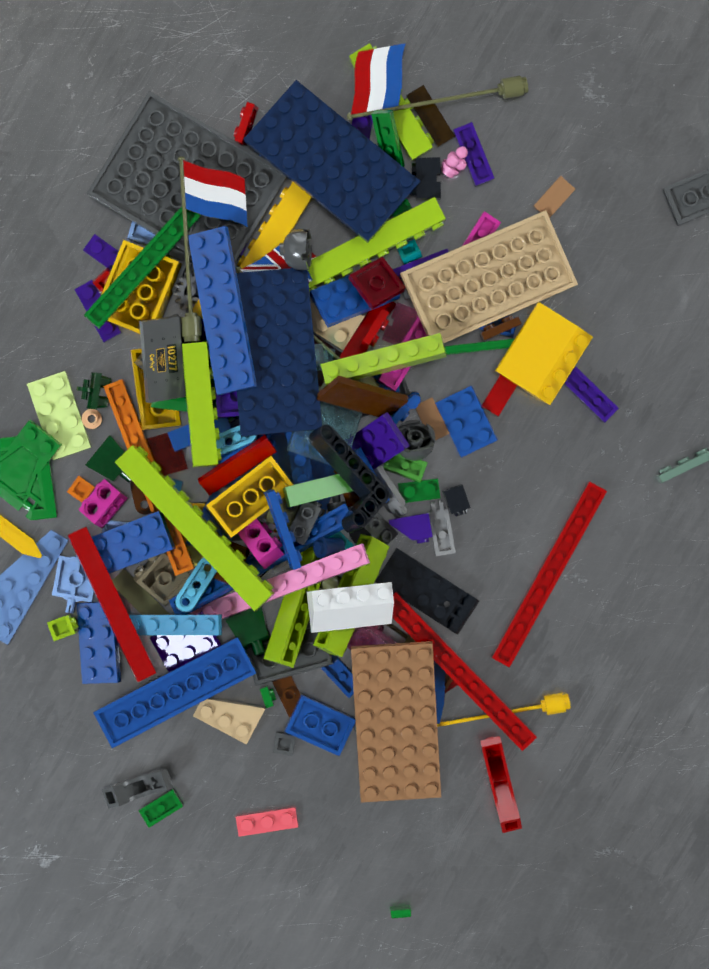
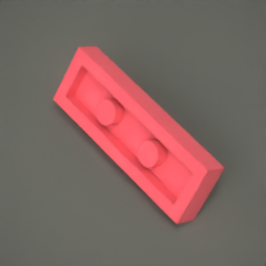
M296 807L236 816L239 837L299 827Z

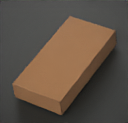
M560 176L533 207L540 213L546 210L550 218L575 191V188Z
M433 398L418 404L416 412L422 424L426 426L427 423L432 427L435 432V440L450 434Z

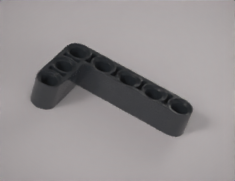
M323 425L310 433L309 440L314 448L360 497L342 519L343 529L348 533H354L367 526L389 498V490L332 426Z

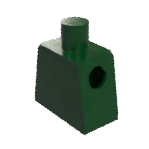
M109 435L85 465L113 482L119 476L128 483L131 481L115 463L126 451L113 436Z
M262 606L257 611L251 608L225 619L245 650L252 648L255 657L266 652L263 642L268 641L270 635L265 611Z

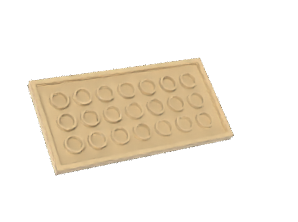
M546 210L400 273L427 336L440 333L443 343L578 285Z

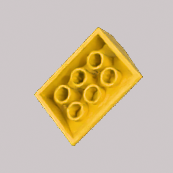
M123 240L102 294L144 249L143 247ZM165 256L107 321L140 334L139 321L162 318L173 293L172 289L182 263Z
M538 302L495 371L539 401L551 405L593 336Z

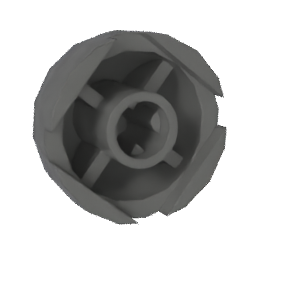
M309 229L293 230L285 237L284 243H280V256H284L285 262L293 269L309 270L311 266L312 245L307 240L311 239Z
M409 420L400 424L399 430L410 445L400 452V455L412 461L426 458L432 452L436 437L432 427L427 423L426 426L420 424L419 420Z

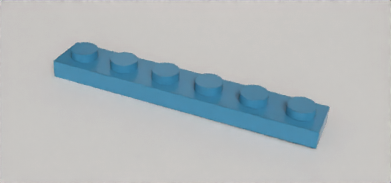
M222 614L129 615L138 635H222Z

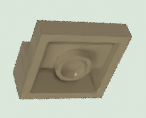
M165 552L148 559L144 566L139 565L134 571L135 576L133 578L136 583L166 607L169 600L174 598L182 589L191 574L185 572L175 576L168 555Z

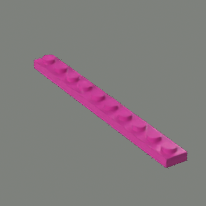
M484 211L462 246L494 233L501 222ZM417 316L401 343L427 336L419 316ZM410 367L383 373L377 381L395 392Z

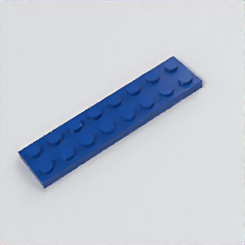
M222 226L188 235L217 395H223L257 387L228 227Z
M236 637L93 713L111 748H114L257 672L239 638Z

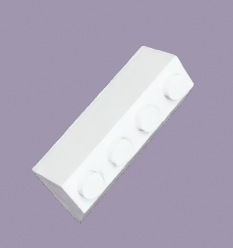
M392 582L307 592L311 633L392 624L394 607Z

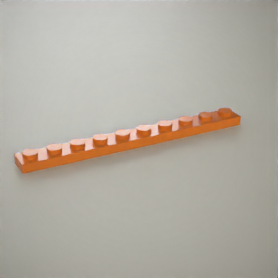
M124 379L103 386L127 450L132 445L141 446L148 453L146 457L152 462L154 460ZM145 495L151 513L160 511ZM164 515L176 548L168 551L167 555L175 576L193 570L195 566L183 535Z

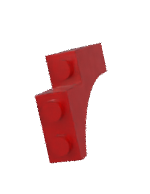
M498 736L481 740L483 758L502 833L522 829L501 738Z

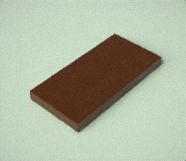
M337 376L318 392L317 400L380 417L386 412L390 416L408 402V396Z

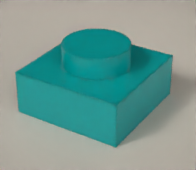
M415 239L407 242L406 246L397 249L404 265L423 257Z

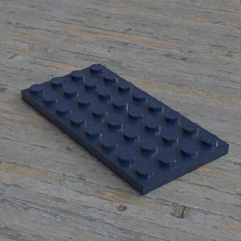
M297 80L294 81L244 138L246 144L367 243L420 184L419 179Z
M288 268L237 273L257 387L237 391L241 437L318 429L322 426L320 401L317 400L319 386L308 271Z

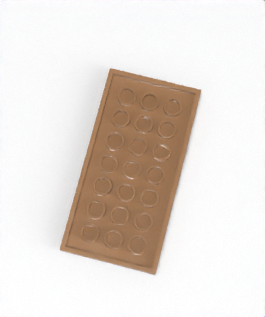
M432 641L351 646L361 803L441 798Z

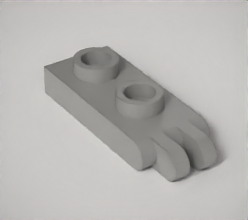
M382 465L374 469V472L389 490L390 498L384 506L389 513H393L396 518H400L407 513L405 500Z
M439 500L440 509H436L435 502H430L432 510L428 511L436 556L456 553L448 507L444 508L443 500Z

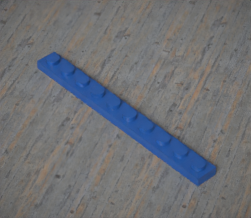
M343 504L319 517L306 544L293 543L295 550H299L301 553L312 547L316 539L328 538L343 530L342 519L349 511L348 506ZM282 546L280 549L284 555L266 569L262 567L253 554L248 556L245 562L249 566L252 564L259 571V576L285 562L287 558ZM213 578L195 608L190 612H182L177 608L175 602L177 596L170 599L169 602L175 615H188L232 591L233 588ZM201 584L195 585L194 588H200ZM184 599L182 601V604L184 606H187L190 603L188 599Z

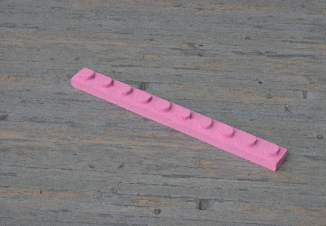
M364 544L356 545L301 566V568L267 579L274 587L272 591L275 594L265 603L369 564L370 561ZM233 592L213 600L188 615H195L202 611L204 615L222 614V619L251 609V607L237 592Z

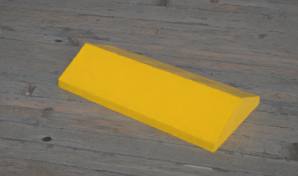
M142 349L130 350L142 430L180 426L179 411L152 408L151 403L146 402L144 373L134 363L142 353Z

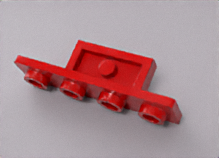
M390 302L367 312L340 355V359L365 353L370 346L374 347L380 338L377 336L380 330L384 331L390 322L387 319L396 306L395 302Z

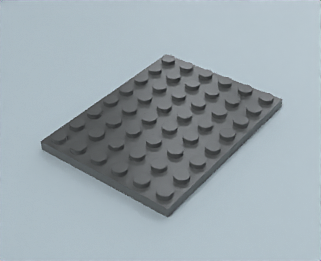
M149 91L87 191V195L156 235L182 206L180 163L177 161L180 156L184 157L185 161L203 168L239 175L245 179L248 227L233 221L202 215L188 231V235L227 226L235 263L287 176L266 159ZM184 236L175 245L176 248L185 252Z

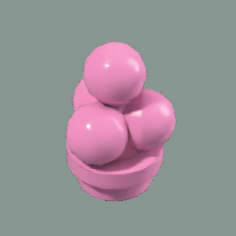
M458 147L456 152H450L447 159L443 160L440 170L446 176L453 178L466 168L467 163L463 159L468 155L466 147Z

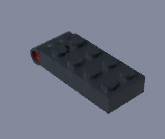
M398 548L395 549L375 580L377 584L392 582L393 594L397 592L407 603L457 635L479 603L478 599ZM446 601L450 602L448 607L444 606Z

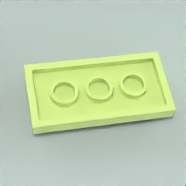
M66 371L28 383L27 386L41 428L62 444L52 460L92 448Z

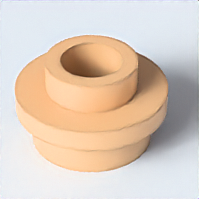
M88 409L82 415V423L86 428L95 429L102 422V415L95 409ZM90 415L95 416V421L93 423H90L88 421V417Z

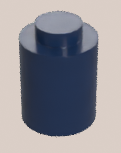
M339 537L318 538L314 542L313 550L318 558H325L345 550V543Z

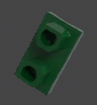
M91 372L90 380L84 379L83 387L77 386L76 390L82 391L81 399L87 400L86 408L97 409L108 406V397L99 396L100 388H104L103 386L111 383V378L102 376V373Z

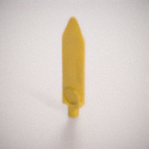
M0 515V537L20 553L41 558L42 554L34 540Z

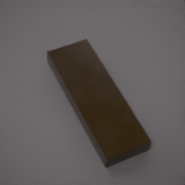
M424 85L406 95L410 103L433 100ZM435 103L413 107L437 147L455 137Z

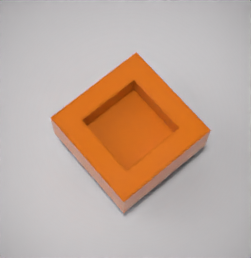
M78 476L67 493L82 503L84 499L91 495L95 486L81 476Z

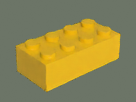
M270 456L205 507L230 539L269 509L264 491L273 489L276 493L279 492L282 499L285 497L283 488L293 484L272 456Z

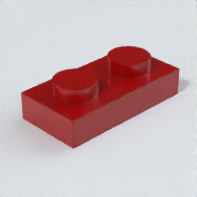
M247 102L246 106H243L240 113V118H242L240 125L236 126L234 131L235 141L243 146L247 145L244 142V138L252 130L259 109L253 103Z

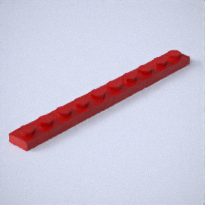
M590 481L588 482L491 658L510 668L607 493L605 489Z
M395 592L393 594L394 607L392 618L416 642L432 641L433 660L522 751L526 749L537 736L414 609Z

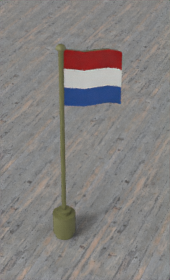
M406 43L360 51L357 54L354 67L351 113L347 114V119L352 121V118L368 116L375 110L396 111L498 92L500 96L502 95L504 99L523 96L524 93H528V82L526 77L521 76L503 78L497 84V88L398 106L402 89V57Z
M180 156L177 161L180 163L189 313H185V317H181V328L184 342H200L202 320L201 316L193 313L187 210L205 217L229 220L248 227L245 179L231 172L203 168L185 161V158Z

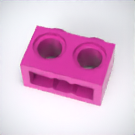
M103 479L102 482L95 486L92 494L84 499L78 510L92 523L103 529L128 497L112 483ZM111 491L110 496L106 498L107 493ZM98 507L96 513L93 514L94 509Z
M256 518L239 531L238 535L257 561L266 569L282 557L284 553L280 549L282 544L277 537L272 538L270 536L272 531L265 522L261 524Z

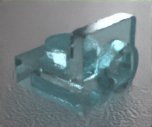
M314 344L317 371L322 370L321 364L336 359L327 350L323 349V344Z

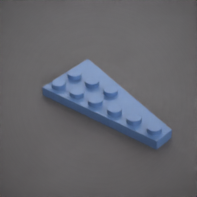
M50 530L36 543L42 554L41 558L23 554L0 575V641L9 645L59 559V555H61L69 541L53 530Z

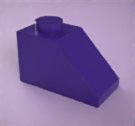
M429 513L389 519L391 526L411 540H417V544L429 542V538L433 537Z

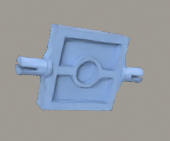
M59 555L52 595L68 600L65 612L69 613L70 610V613L73 614L75 602L85 601L92 603L94 591L77 555L73 557Z

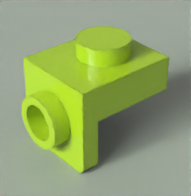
M71 614L47 622L53 641L76 634V629L79 628L76 618L71 617Z

